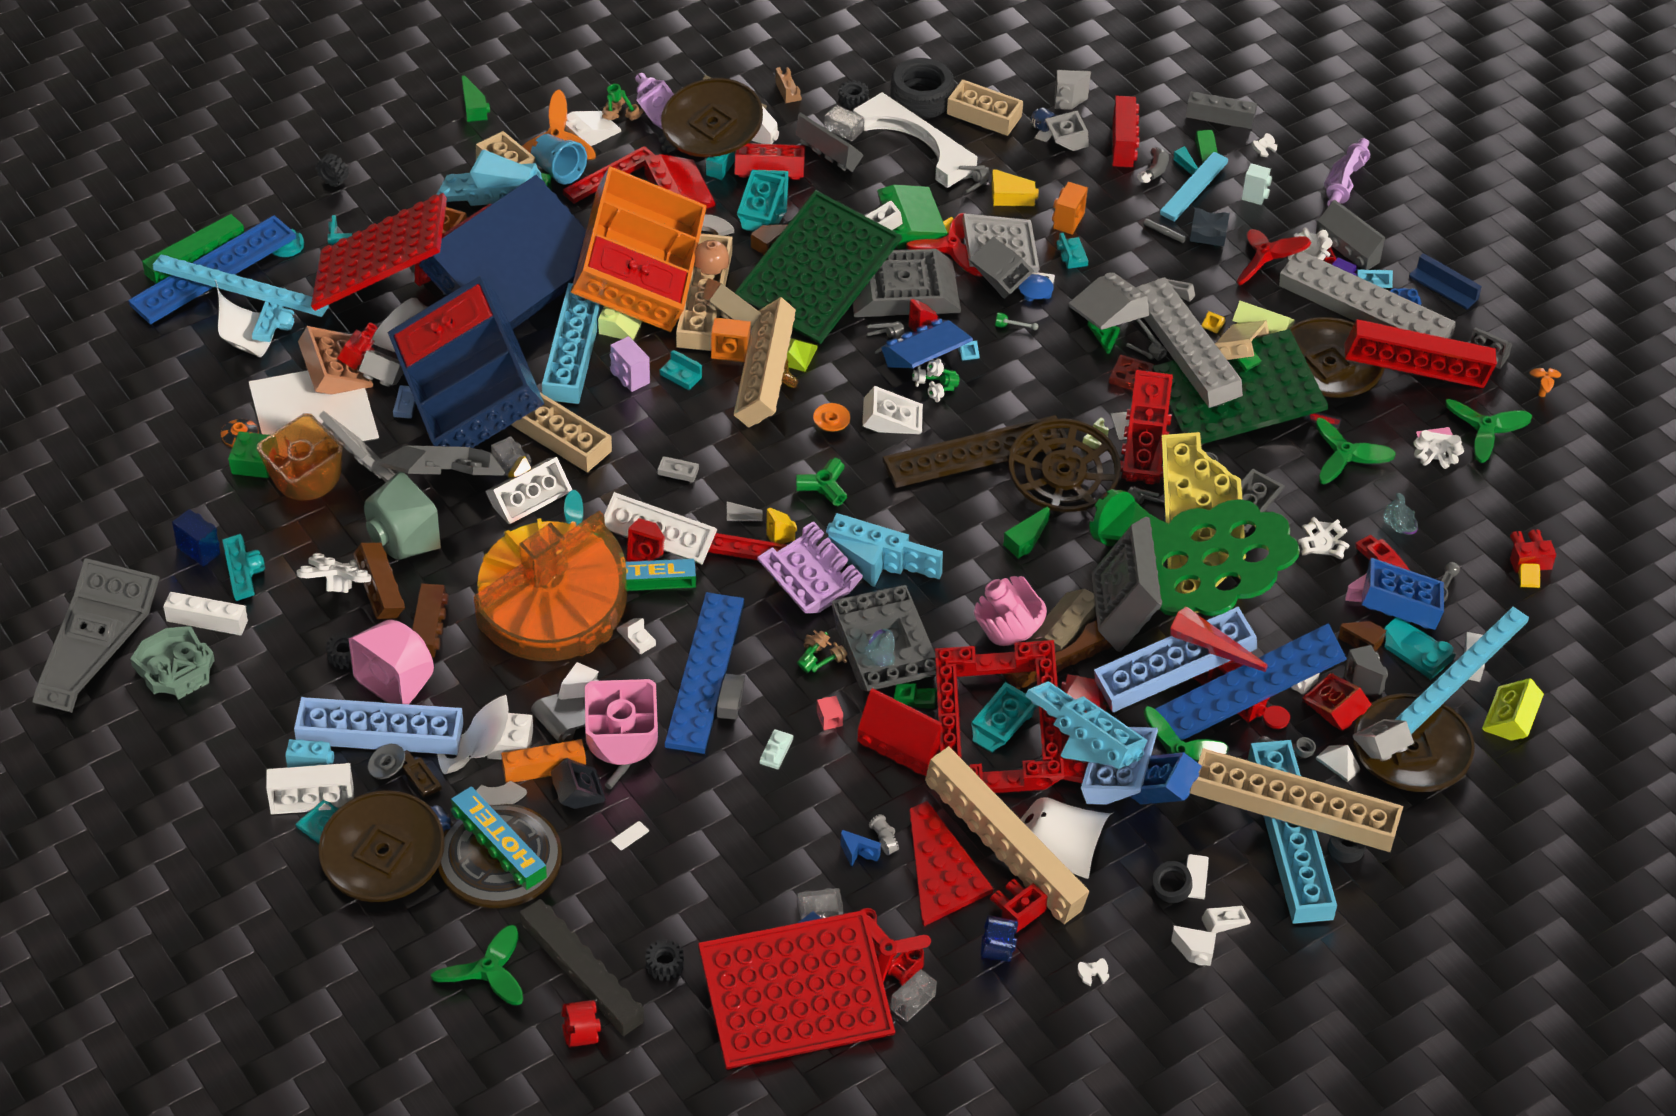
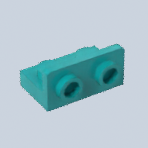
M1059 233V240L1056 241L1057 249L1061 251L1062 261L1066 263L1067 268L1088 266V258L1079 237L1066 239L1064 233Z
M673 350L671 352V359L660 369V375L690 390L702 378V365Z

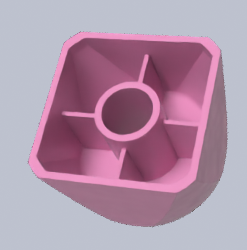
M383 621L349 638L353 676L358 683L387 703L409 705L433 674V659L425 642L415 631L399 621Z
M652 680L590 681L585 685L586 743L590 751L597 758L607 763L625 765L644 759L654 750L658 741L656 683Z

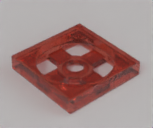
M1120 355L1109 378V383L1133 390L1134 382L1132 380L1135 378L1136 370H1139L1138 367L1145 371L1153 372L1155 364ZM1134 371L1135 374L1131 375L1128 372ZM1116 372L1125 374V379L1118 378Z

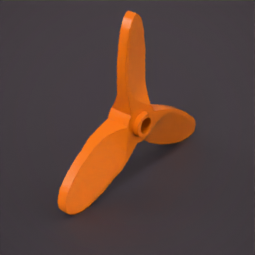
M556 90L552 95L549 106L550 128L543 134H551L563 140L581 143L586 149L587 160L595 159V151L586 141L564 131L567 121V102L563 92ZM541 135L529 140L522 147L531 153L532 146L536 147L538 143L536 140Z

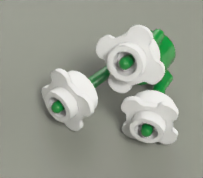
M939 358L929 361L927 375L926 370L921 369L920 365L917 366V370H914L912 374V380L915 381L916 387L919 384H924L925 379L941 380V384H934L933 381L929 383L928 395L930 398L935 399V402L940 401V398L944 396V391H954V387L956 388L959 385V375L956 371L943 369V363Z

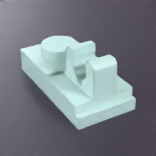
M774 729L760 758V764L779 769L793 741V735Z

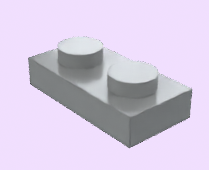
M663 456L658 467V475L694 482L699 470V464Z

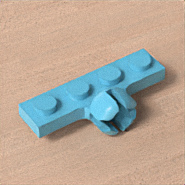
M265 301L252 333V339L261 342H271L276 328L286 331L291 330L294 324L292 316L294 311Z

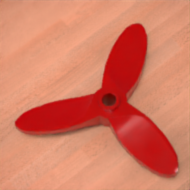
M960 213L954 218L949 228L948 236L939 239L914 240L906 245V248L909 250L937 249L940 252L947 253L967 272L974 276H983L976 267L969 266L967 247L962 244L965 238L962 217L966 213Z
M1255 229L1249 230L1247 232V239L1256 251V254L1238 277V285L1240 286L1248 281L1264 263L1276 258L1294 255L1307 249L1311 245L1310 239L1305 236H1297L1270 243L1267 237L1260 231Z

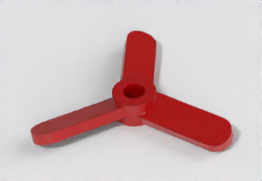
M867 916L872 939L881 950L878 964L883 982L892 958L897 953L926 948L931 944V938L925 934L894 941L884 933L870 916ZM888 946H893L892 950L886 951V948Z

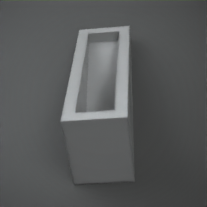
M1167 279L1181 298L1189 302L1194 298L1193 284Z
M727 502V521H762V510Z

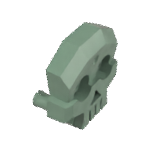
M188 626L165 628L140 643L130 660L132 667L145 679L146 686L153 694H174L179 700L186 696V694L192 693L193 690L199 689L200 686L203 687L209 683L210 668L214 662V654L206 643L199 642L192 627Z

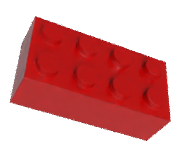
M1116 96L1113 114V166L1133 167L1134 161H1137L1138 150L1135 149L1139 148V126H1137L1139 125V115L1136 114L1139 113V104H1136V97Z

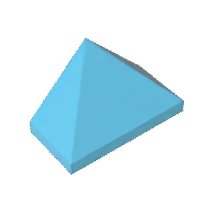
M1357 270V277L1381 288H1392L1393 270Z

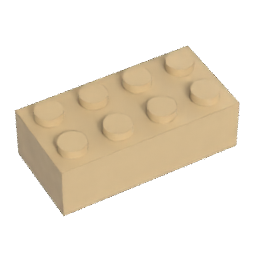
M962 80L948 98L947 114L1008 136L1022 117L1023 101Z

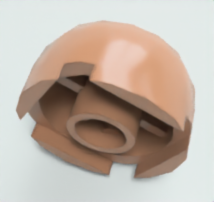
M706 240L697 246L694 266L696 269L697 267L701 269L703 274H719L721 270L728 268L729 254L723 243L716 240Z

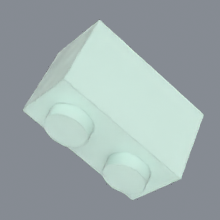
M1250 164L1245 177L1242 200L1262 205L1263 200L1268 198L1270 189H1267L1272 180L1270 168Z

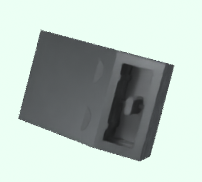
M994 236L968 259L1004 299L1034 272L1023 258Z

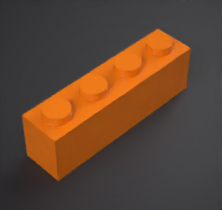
M582 739L501 753L506 783L509 781L519 782L551 776L550 772L565 758L586 765V755Z

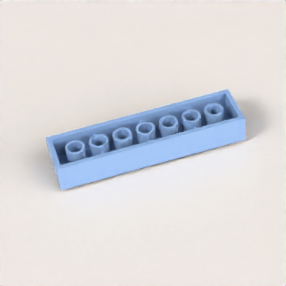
M1239 607L1206 620L1249 652L1257 649V637ZM1170 636L1094 669L1095 682L1112 712H1115L1231 660L1210 654L1207 648Z
M301 697L294 731L296 740L323 741L330 743V746L378 749L383 745L398 744L404 751L408 750L409 752L458 755L463 729L462 708Z

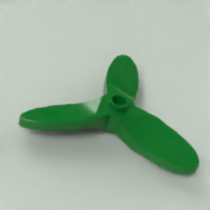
M1447 399L1445 402L1446 407L1451 412L1471 424L1477 430L1474 455L1480 463L1487 461L1492 453L1495 440L1494 433H1507L1523 428L1532 419V414L1526 411L1501 412L1490 417L1481 415L1455 400Z
M1317 418V429L1335 452L1320 472L1319 482L1321 484L1334 480L1342 472L1347 462L1354 461L1364 464L1385 463L1395 458V451L1389 447L1370 443L1352 444L1347 442L1328 421L1323 418Z
M1149 706L1144 708L1145 719L1150 728L1158 729L1156 737L1166 749L1167 754L1184 752L1198 762L1203 748L1223 754L1228 752L1229 747L1224 742L1217 740L1199 739L1187 743L1181 741L1166 719L1157 710Z
M509 925L503 928L489 944L484 958L469 964L442 968L433 972L431 979L436 982L482 979L488 981L492 990L505 1002L511 1005L522 1004L523 993L516 979L507 970L502 968L516 947L518 941L516 926Z

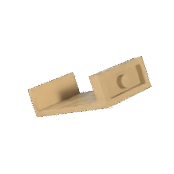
M1267 320L1233 324L1215 345L1227 360L1254 356L1252 340L1269 334Z

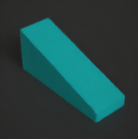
M1184 146L1174 151L1173 160L1193 175L1198 170V167L1186 147Z

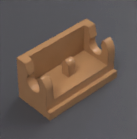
M787 67V72L782 74L781 68H776L775 83L785 103L802 100L800 89L795 85L790 69Z

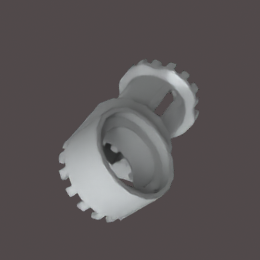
M879 814L875 816L876 818L873 817V820L869 822V827L878 834V839L884 853L889 855L899 850V847H897L899 845H896L898 842H895L896 838L893 839L895 829L888 825L885 821V816Z

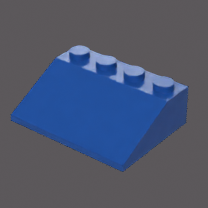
M939 318L931 321L932 324L929 326L922 325L917 327V331L913 333L906 332L902 334L900 339L888 340L887 344L882 346L881 349L888 367L914 368L970 343L973 339L951 321Z
M1370 558L1362 593V605L1367 609L1383 612L1387 616H1395L1405 622H1413L1423 628L1435 630L1444 613V582Z

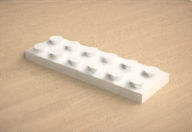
M615 492L599 526L603 530L628 538V528L638 518L654 522L665 537V552L685 559H694L699 564H703L717 531L715 527Z

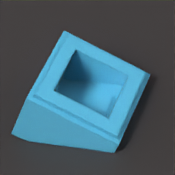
M972 341L958 347L962 361L980 358L977 341Z

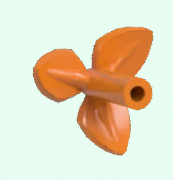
M1536 368L1529 372L1534 377H1542L1539 396L1545 397L1546 393L1554 386L1552 378L1561 377L1559 371L1549 368L1548 373L1543 368Z

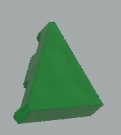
M1088 321V326L1105 351L1110 354L1120 333V327L1112 326L1101 330Z

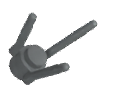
M984 165L959 166V169L975 170L972 174L963 178H973L974 181H978L977 184L966 190L967 193L983 184H987V180L990 179V171Z
M1138 318L1137 322L1152 342L1148 348L1149 353L1129 343L1126 346L1147 356L1150 360L1154 358L1157 361L1163 359L1167 354V350Z
M898 321L867 325V328H885L868 332L867 336L887 333L889 338L900 339L901 335L905 333L902 323ZM881 347L875 351L876 354L882 351Z
M1131 487L1128 490V493L1134 497L1138 504H1142L1144 499L1165 505L1164 500L1151 497H1158L1159 493Z

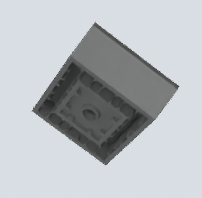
M937 249L893 250L852 303L854 317L909 315L911 299L928 305L936 314L961 313L953 261Z
M1147 516L1128 528L1091 573L1098 631L1118 652H1121L1130 643L1131 639L1140 632L1144 624L1151 619V616L1162 605L1150 518Z
M906 585L832 601L836 629L843 647L846 649L847 657L860 689L870 691L872 688L879 689L936 676L935 652ZM883 629V630H888V631L890 632V633L884 632V633H882V634H879V635H878L877 637H875V639L869 644L871 638L873 637V635H874L877 631ZM886 646V647H889V648H891V649L885 651L884 649H881V648Z

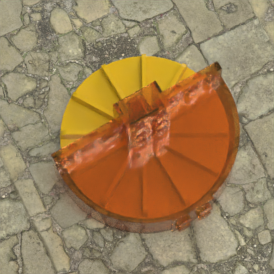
M600 510L579 525H576V522L573 521L570 524L551 521L542 522L541 518H539L537 523L519 527L511 532L507 530L504 532L505 536L498 540L488 553L484 555L478 575V593L473 596L477 627L500 648L529 660L560 661L579 655L582 657L586 653L589 654L595 650L596 646L602 642H607L612 637L613 630L622 618L627 601L626 562L618 541L605 526L604 515Z

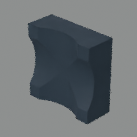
M1195 208L1190 241L1224 246L1230 213H1209L1203 209Z

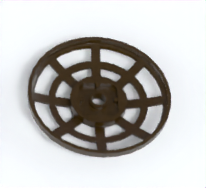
M1071 419L1046 420L1024 430L1012 445L1008 463L1012 481L1024 497L1043 508L1048 507L1050 510L1060 512H1077L1094 507L1099 499L1103 500L1107 496V492L1097 500L1090 495L1098 488L1101 481H1112L1108 491L1114 490L1119 481L1121 470L1120 457L1112 441L1097 428ZM1052 428H1069L1068 438H1054L1045 441L1040 432ZM1077 430L1093 436L1102 445L1093 450L1086 444L1075 440ZM1033 435L1038 445L1030 451L1027 458L1017 455L1016 453L1022 443ZM1066 444L1065 450L1053 452L1049 446ZM1073 446L1082 449L1088 455L1082 458L1077 453L1072 452ZM1043 450L1046 455L1043 462L1032 461L1035 455ZM1107 450L1114 463V474H1103L1102 463L1098 457ZM1093 460L1097 468V474L1086 473V464ZM1014 461L1025 465V475L1029 483L1020 485L1015 476ZM1030 467L1041 470L1043 478L1034 481ZM1060 468H1066V469H1068L1069 471H1068V472H1061L1059 469H1060ZM1084 479L1094 480L1093 486L1087 491L1080 486ZM1048 484L1055 488L1054 495L1045 492L1040 486ZM1034 489L1042 496L1053 500L1052 504L1035 498L1027 491ZM1073 489L1078 494L1073 497H1062L1063 490ZM1081 499L1088 503L1079 506H1059L1060 502H1073Z

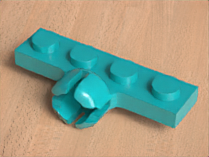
M241 534L223 539L235 600L238 601L254 596L251 577L253 574L265 570L264 559L262 555H259L260 551L252 550L246 552Z

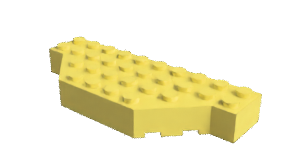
M1200 432L1162 435L1166 523L1169 524L1176 515L1189 509L1202 508L1211 510L1218 504L1229 500H1243L1241 479L1228 472L1218 461L1207 456L1201 447ZM1244 525L1234 528L1231 536L1234 538H1245ZM1208 527L1198 529L1191 535V539L1198 542L1209 540L1215 535L1216 530ZM1225 552L1211 553L1205 557L1203 563L1208 566L1220 565L1227 560L1228 554ZM1184 555L1169 557L1167 559L1168 569H1177L1184 566L1188 558ZM1226 577L1220 579L1216 583L1215 587H1217ZM1187 579L1180 582L1175 590L1183 594L1191 593L1199 588L1201 582L1195 579Z

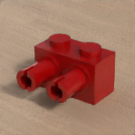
M368 323L364 331L360 332L356 329L344 345L337 359L356 370L361 365L366 351L374 350L372 346L375 341L372 338L377 330V326L373 323Z
M1536 529V532L1531 530L1528 533L1531 542L1526 543L1521 531H1518V535L1517 532H1513L1510 535L1514 544L1510 560L1515 573H1518L1521 564H1539L1540 570H1550L1553 568L1556 558L1555 549L1551 540L1543 541L1540 530Z
M1012 879L1006 885V890L1015 896L1014 898L1009 900L1000 890L996 891L990 898L1002 910V921L1015 933L1019 932L1047 909L1048 896L1040 888L1032 883L1025 889L1015 879Z

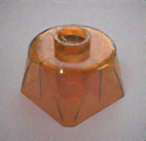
M303 413L260 441L257 445V451L274 484L285 496L291 499L312 500L319 498L331 491L340 479L343 445L312 414Z

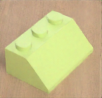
M1239 301L1232 320L1237 322V324L1267 320L1269 334L1287 330L1295 322L1294 319L1243 301Z
M604 306L598 318L599 334L619 339L629 336L634 340L642 321Z

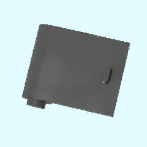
M559 693L537 700L532 705L531 712L558 743L572 741L575 730L585 727V697L561 700L558 698Z

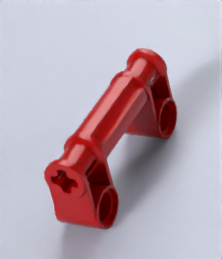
M862 909L866 911L867 916H870L877 923V915L873 909ZM873 940L878 960L881 950L880 947ZM923 949L902 952L898 957H893L887 974L898 979L900 985H907L924 967Z

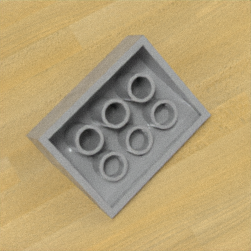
M1107 273L1105 276L1097 278L1069 302V307L1101 330L1149 316L1147 295L1115 273Z

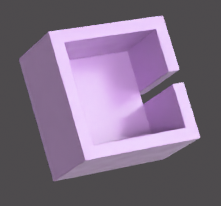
M629 336L610 345V370L614 376L621 380L624 387L633 392L650 383L649 357Z

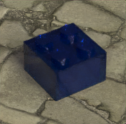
M189 509L172 522L177 548L204 567L220 554L217 528L214 524L205 521L200 514L194 513Z

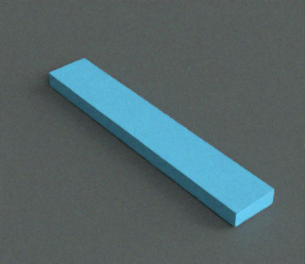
M1213 152L1160 210V215L1175 222L1228 163V158Z

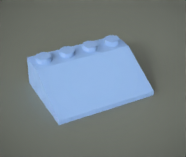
M1129 727L1147 740L1143 749L1144 754L1138 762L1135 761L1129 766H1124L1120 769L1112 765L1088 763L1081 786L1087 804H1109L1141 792L1157 736V728Z

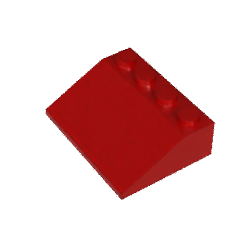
M748 143L736 150L735 175L747 178L752 170L788 171L790 179L798 180L800 177H804L805 145Z
M662 154L644 158L645 175L650 183L707 206L706 208L716 206L694 160Z
M872 688L858 727L857 741L863 746L895 760L898 764H903L914 772L926 776L931 758L939 754L942 723Z

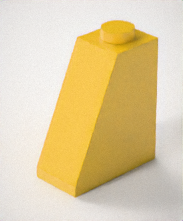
M999 170L992 171L993 206H1035V199H1038L1039 190L1035 189V181Z

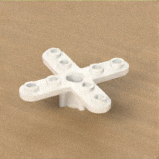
M315 553L312 557H309V564L316 567L301 566V569L297 570V577L300 578L326 576V591L348 593V590L352 588V581H371V575L368 574V571L359 570L355 560L342 564L335 561V558L324 557V554Z

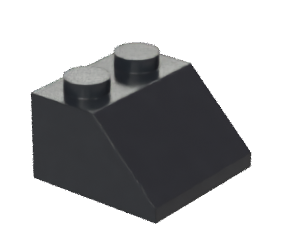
M565 758L550 772L553 785L558 794V800L562 805L577 809L602 803L606 800L595 768Z

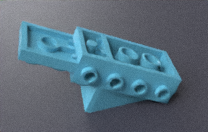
M482 150L470 173L447 175L437 195L444 193L447 197L446 202L468 200L470 206L494 204L534 175H537L540 179H542L536 163L519 164L487 150Z
M836 513L833 522L827 526L826 533L829 535L828 538L831 540V543H834L848 559L847 564L849 566L854 565L863 575L862 578L871 586L875 587L883 569L890 573L901 574L903 569H907L910 572H917L929 578L940 579L942 575L943 551L909 542L908 534Z
M1049 681L1028 689L1025 696L1034 705L1046 710L1050 716L1056 717L1054 725L1063 734L1069 735L1060 755L1061 757L1112 765L1117 769L1129 766L1131 763L1138 762L1142 758L1147 740L1084 696L1075 700Z

